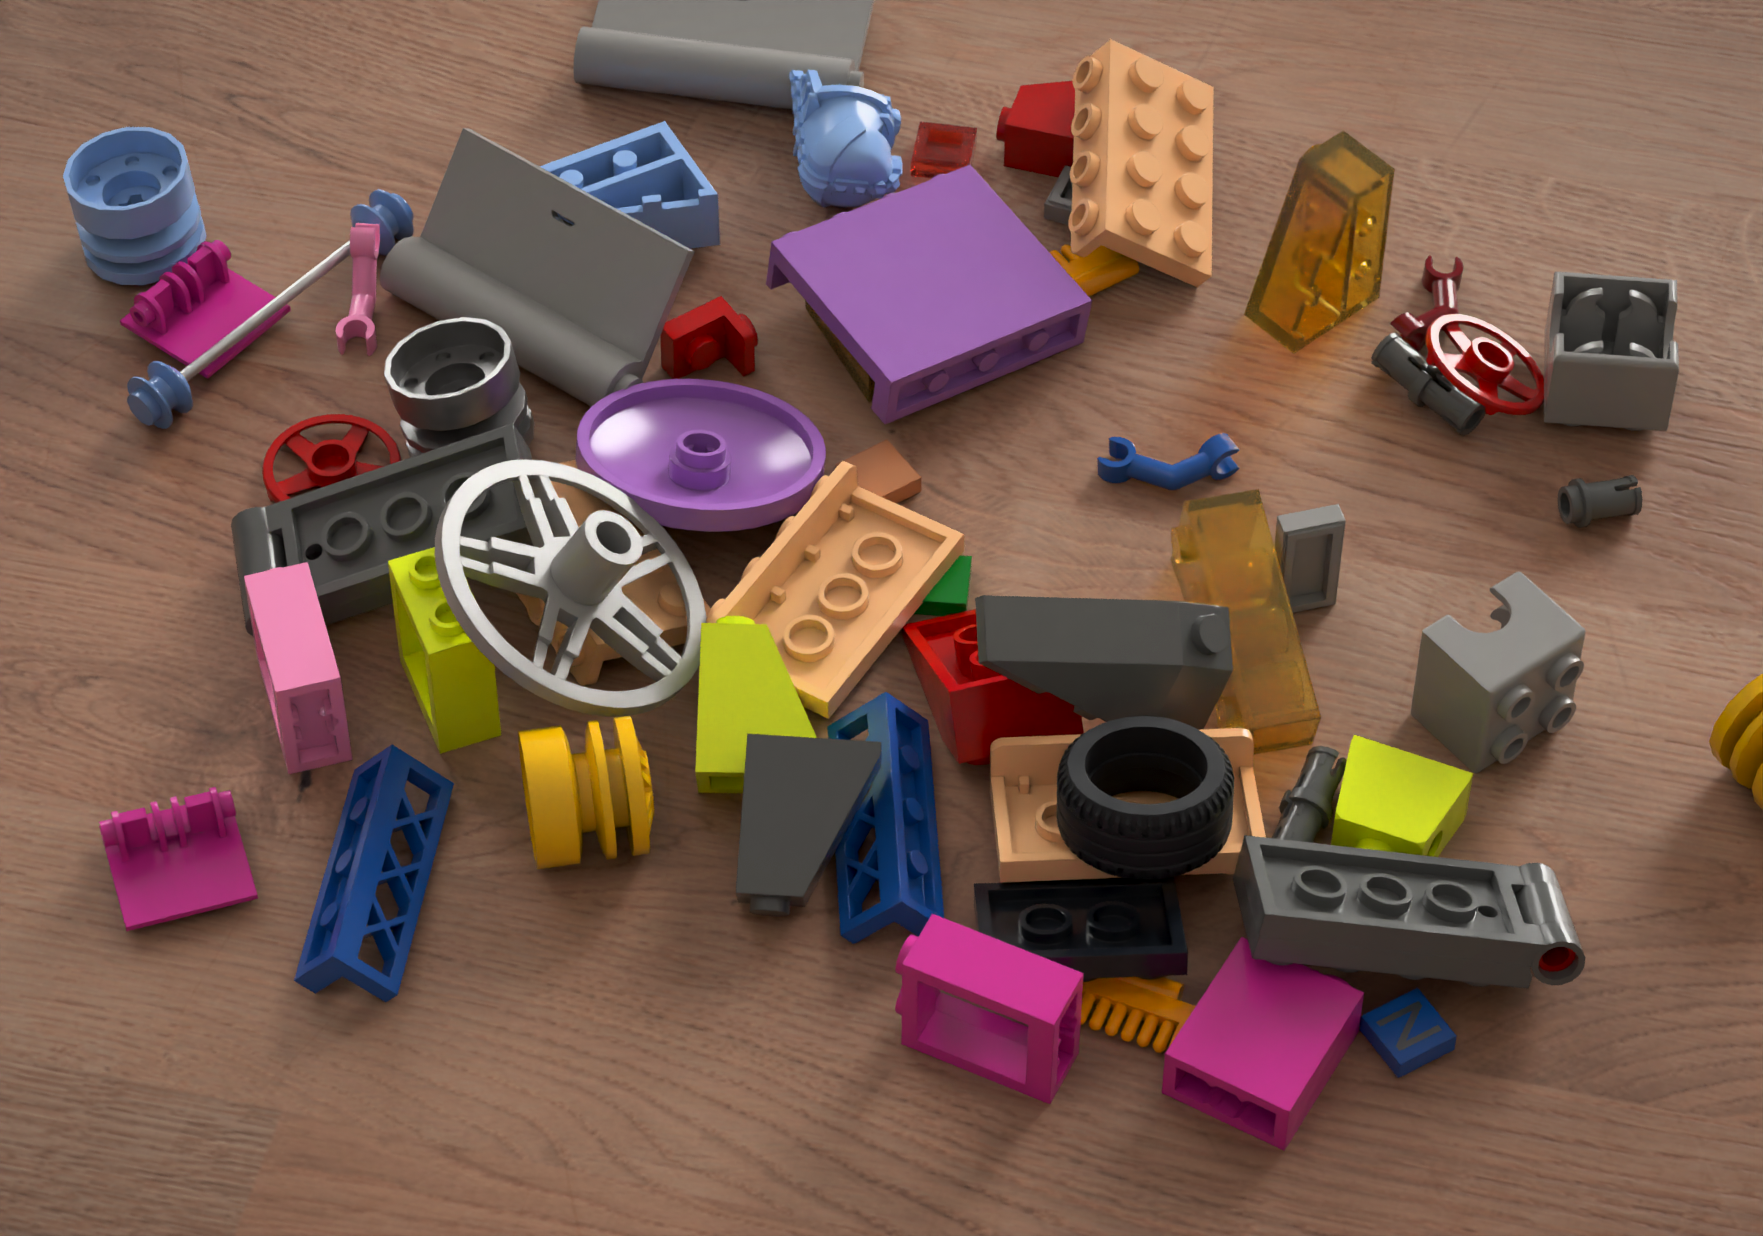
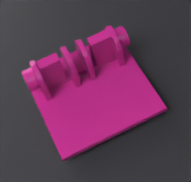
M214 240L212 243L204 241L197 247V251L187 258L188 264L181 261L177 262L172 267V272H165L160 276L159 282L149 290L137 294L134 297V305L130 308V313L120 320V324L188 366L276 297L228 269L227 261L231 258V253L222 241ZM286 304L201 370L199 374L207 379L210 378L289 313L291 307Z
M211 787L209 792L184 797L185 805L179 806L177 797L174 796L170 797L171 808L159 811L158 803L154 801L150 802L152 813L146 814L145 807L119 814L118 811L111 812L112 819L99 822L126 931L258 899L235 818L236 811L230 790L217 793L216 787Z

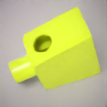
M1354 735L1350 743L1337 803L1331 845L1438 857L1465 819L1473 773Z

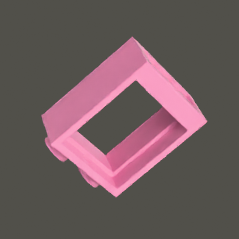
M308 562L272 568L264 572L244 576L257 660L288 774L352 760L341 677Z

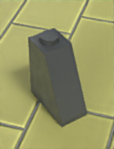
M747 734L736 896L738 903L750 904V913L763 916L790 915V906H806L881 768V742Z

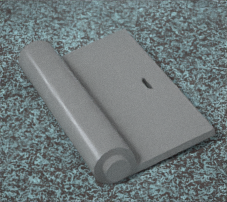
M599 0L592 27L582 26L577 36L573 66L574 80L578 84L793 110L789 78L791 70L803 71L804 74L808 70H817L823 86L840 84L864 88V72H860L859 67L875 0Z
M463 128L421 236L403 238L394 245L383 262L380 272V283L383 289L439 321L468 317L486 319L502 327L511 340L517 364L520 367L587 405L593 406L600 399L621 389L626 390L633 385L643 383L642 378L695 251L469 128ZM558 214L562 215L565 219L574 223V225L559 218Z

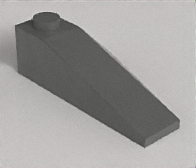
M991 595L975 598L979 664L1038 694L1049 692L1075 706L1074 713L1088 720L1099 718L1108 722L1125 717L1154 716L1176 720L1201 730L1204 729L1233 672L1229 607L1166 600Z

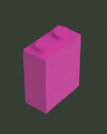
M1241 937L1166 1051L1162 1093L1285 1151L1359 1032L1364 992L1351 987L1340 977L1331 974L1324 975L1303 964L1276 965L1266 960L1252 959L1248 939Z

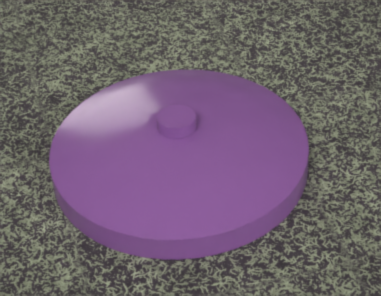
M666 379L636 384L626 390H618L591 406L581 419L577 430L575 460L577 469L592 474L625 493L662 526L692 531L723 532L769 525L800 511L809 501L818 480L824 476L826 447L824 439L814 423L798 409L775 396L729 382L705 379Z

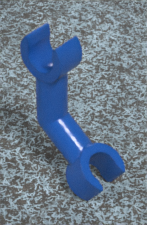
M1221 433L1209 438L1201 446L1198 454L1171 465L1136 454L1134 444L1126 438L1110 437L1109 455L1122 460L1110 461L1106 458L1098 457V475L1110 483H1122L1133 478L1174 491L1209 475L1216 480L1230 477L1240 469L1231 458V455L1237 453L1239 448L1228 434Z

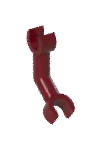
M1429 255L1424 265L1422 285L1433 294L1434 308L1417 317L1411 313H1403L1390 323L1401 333L1402 339L1418 352L1425 345L1426 331L1435 319L1448 314H1459L1457 291L1460 287L1464 266L1458 257H1455L1451 273H1441L1434 269L1432 256Z

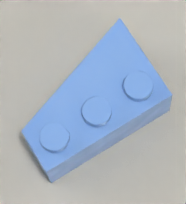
M665 121L539 166L690 249L720 245L718 194ZM558 214L559 218L574 225V223L565 219L562 215Z

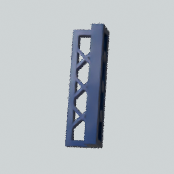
M884 692L827 726L828 739L851 740L868 729V737L865 741L881 742L882 745L881 768L872 783L868 795L860 809L856 812L835 851L840 934L853 944L894 921L919 937L932 914L944 918L929 722L888 692ZM873 827L875 828L876 840L864 861L860 863L858 851ZM875 880L879 881L880 902L862 912V903Z
M393 744L356 768L352 775L294 978L295 982L315 994L341 977L346 978L384 1002L391 1000L399 992L454 783ZM406 781L429 794L425 812L415 815L404 790ZM402 830L413 854L411 864L401 867L390 843L392 833ZM388 883L399 907L397 917L386 920L375 895L377 886ZM373 936L384 960L382 972L358 959L363 939Z

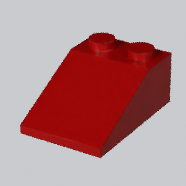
M976 609L908 623L903 626L902 636L941 738L959 764H990V745L998 738L1077 735L1084 733L1082 716L1073 712L1074 705L1049 692L1038 694L979 664Z

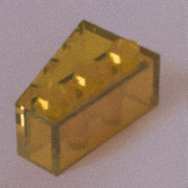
M1344 130L1324 143L1310 147L1299 158L1244 312L1246 317L1293 354L1380 296L1395 169Z

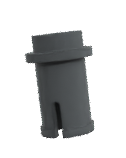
M1634 475L1585 483L1581 478L1572 479L1568 486L1561 487L1558 491L1557 501L1560 516L1566 524L1573 523L1577 528H1584L1590 524L1591 520L1638 515L1641 512L1643 501L1641 487L1629 490V487H1634L1638 484V480Z

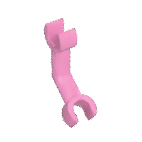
M356 223L355 227H351L350 254L353 258L352 299L348 316L340 320L336 326L337 345L341 355L344 354L346 349V342L354 337L366 339L368 356L372 355L377 347L375 325L372 318L376 302L377 257L380 247L379 224Z

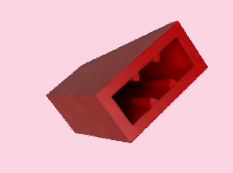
M1073 81L1021 85L1012 108L1005 106L1002 108L997 125L996 139L997 141L1004 142L1005 167L1058 178L1065 166L1072 167L1074 135L1071 132V125L1075 115V88L1073 87Z

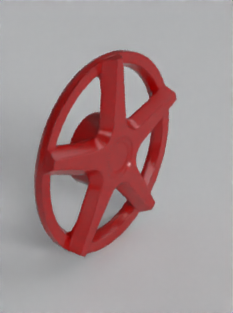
M1461 314L1444 315L1435 319L1430 324L1425 336L1428 350L1427 364L1436 366L1457 389L1474 401L1482 404L1486 414L1491 416L1501 412L1510 415H1528L1537 411L1543 404L1544 377L1540 368L1528 352L1506 333L1480 319ZM1459 324L1479 329L1502 343L1498 344L1493 340L1482 337L1476 338L1471 342L1462 332ZM1441 328L1461 355L1442 352L1439 344V331ZM1515 355L1523 361L1531 372L1537 389H1531L1509 375L1514 369L1513 357ZM1458 372L1471 376L1477 382L1478 388L1469 383ZM1498 387L1525 402H1510L1498 399Z
M328 414L308 418L286 429L269 447L262 466L264 485L270 501L278 503L290 499L289 495L314 487L322 488L384 467L356 461V454L369 431L379 437L387 447L390 455V464L401 461L399 448L394 439L382 427L361 417L345 414ZM320 425H352L342 440L331 439L313 444L300 434L304 430ZM285 443L306 463L307 468L288 479L276 482L273 474L274 460L278 451Z

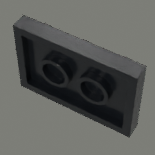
M1174 877L1159 880L1114 878L974 883V912L976 930L978 932L1084 973L1083 982L1093 981L1097 978L1138 977L1154 980L1164 976L1187 975L1188 950Z

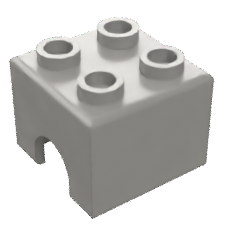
M1554 272L1544 332L1545 423H1559L1567 426L1615 427L1631 431H1667L1679 373L1678 343L1673 341L1674 323L1678 306L1677 280Z
M1515 572L1490 588V592L1504 604L1493 610L1490 615L1493 620L1502 623L1500 630L1491 633L1473 632L1464 628L1450 615L1444 616L1422 630L1411 715L1473 773H1479L1497 760L1501 764L1512 761L1523 751L1530 739L1544 730H1547L1549 733L1559 731L1571 720L1576 711V704L1573 702L1577 679L1584 669L1581 655L1586 631L1521 572Z

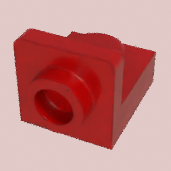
M722 296L665 322L660 335L661 366L672 379H680L696 370L705 369L723 357H726L743 377L755 371V347L758 345L756 330L750 319L745 314H737Z

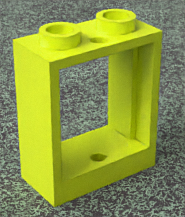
M435 547L389 560L388 567L400 662L439 753H445L501 736L495 665L487 659L467 636L449 607L436 569Z

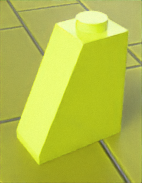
M725 616L719 618L716 623H701L695 774L699 793H743L747 734L817 738L767 624H755L754 620L743 616Z

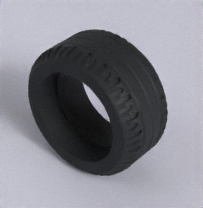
M1133 716L1100 724L1076 738L1068 746V749L1065 750L1057 772V824L1061 837L1065 841L1066 846L1070 848V851L1076 854L1079 859L1113 876L1133 880H1159L1193 871L1214 858L1222 850L1232 828L1234 773L1231 762L1223 748L1211 737L1188 724L1176 720L1154 716ZM1151 791L1167 794L1178 799L1158 804H1137L1122 801L1112 796L1126 792Z

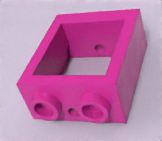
M932 914L919 937L910 935L906 939L896 962L895 971L897 974L902 975V988L895 1006V1012L902 1015L901 1044L1051 1104L1079 1054L1084 973ZM940 990L960 997L962 999H965L967 1001H970L972 1003H975L977 1005H980L982 1007H985L987 1009H990L992 1011H995L997 1013H1000L1002 1015H1005L1007 1017H1010L1024 1024H1027L1028 1027L1017 1022H1014L1012 1020H1009L1007 1018H1004L1002 1016H999L997 1014H994L992 1012H989L987 1010H984L982 1008H979L977 1006H974L972 1004H969L967 1002H964L962 1000H959L957 998H954L952 996H949L947 994H944L940 992Z

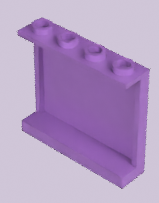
M971 165L947 174H939L929 181L898 193H890L880 200L849 212H841L831 219L800 231L787 233L771 242L766 285L770 289H774L791 282L875 382L871 409L884 425L1084 342L1092 300Z

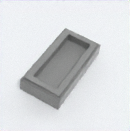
M1339 504L1277 516L1269 601L1275 616L1336 604L1346 522Z

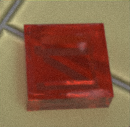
M920 121L911 159V176L933 178L939 174H947L967 165L972 166L977 145V128Z

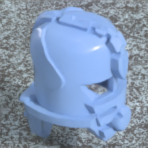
M791 70L789 78L794 113L793 135L796 138L793 156L798 158L799 166L797 169L804 190L812 200L822 207L851 208L860 207L875 199L883 198L885 194L894 193L900 186L899 177L903 174L901 157L891 155L895 135L900 130L901 115L899 110L892 108L890 97L858 86L840 84L823 86L817 70H808L806 74L803 71Z

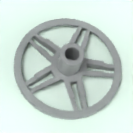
M524 459L497 463L478 471L468 478L447 502L441 513L435 535V562L441 588L455 618L475 646L491 663L520 686L551 703L573 711L597 716L622 717L645 713L662 706L671 700L697 671L700 664L701 623H707V616L696 577L685 556L667 531L625 493L606 481L574 467L543 460ZM513 481L519 506L534 546L491 537L486 542L460 536L465 514L473 501L493 486ZM551 481L573 486L599 498L628 518L645 535L640 536L635 527L621 515L605 510L593 512L578 527L566 499L558 498ZM658 549L662 554L651 560L647 559L634 565L641 555ZM666 564L670 566L678 582L687 615L686 642L681 656L660 637L663 630L622 592L623 586ZM465 577L511 592L540 598L544 601L545 606L532 662L511 646L489 622L478 606ZM556 621H559L568 626V629L560 645L552 670L549 673L543 669L548 645L552 642ZM589 628H591L606 644L645 675L656 681V683L635 690L605 691L580 686L566 681L573 660L579 657Z

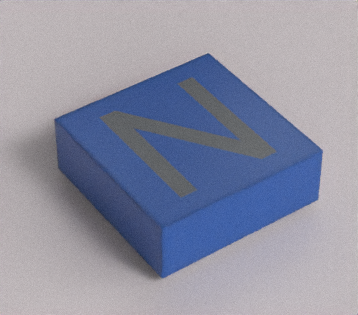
M1418 988L1362 1015L1359 1028L1397 1078L1455 1050L1457 1035Z

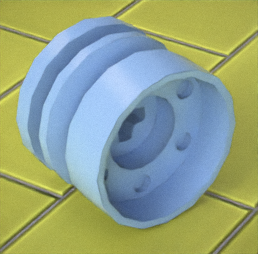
M124 127L104 132L83 143L68 159L63 179L87 265L100 278L120 285H147L159 282L160 276L165 272H172V267L177 262L181 261L188 264L187 258L197 251V247L206 240L207 235L184 146L170 133L151 127Z

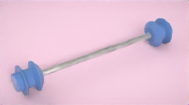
M378 189L369 196L370 207L364 204H357L351 209L352 227H355L356 223L380 225L379 254L388 255L395 245L394 238L401 241L403 238L413 236V212L408 203L398 194ZM350 240L180 372L165 363L153 361L147 368L148 381L138 376L129 379L127 383L129 392L127 403L135 417L145 425L150 426L154 424L159 428L166 429L173 423L171 409L180 413L189 412L193 407V400L187 381L351 255Z

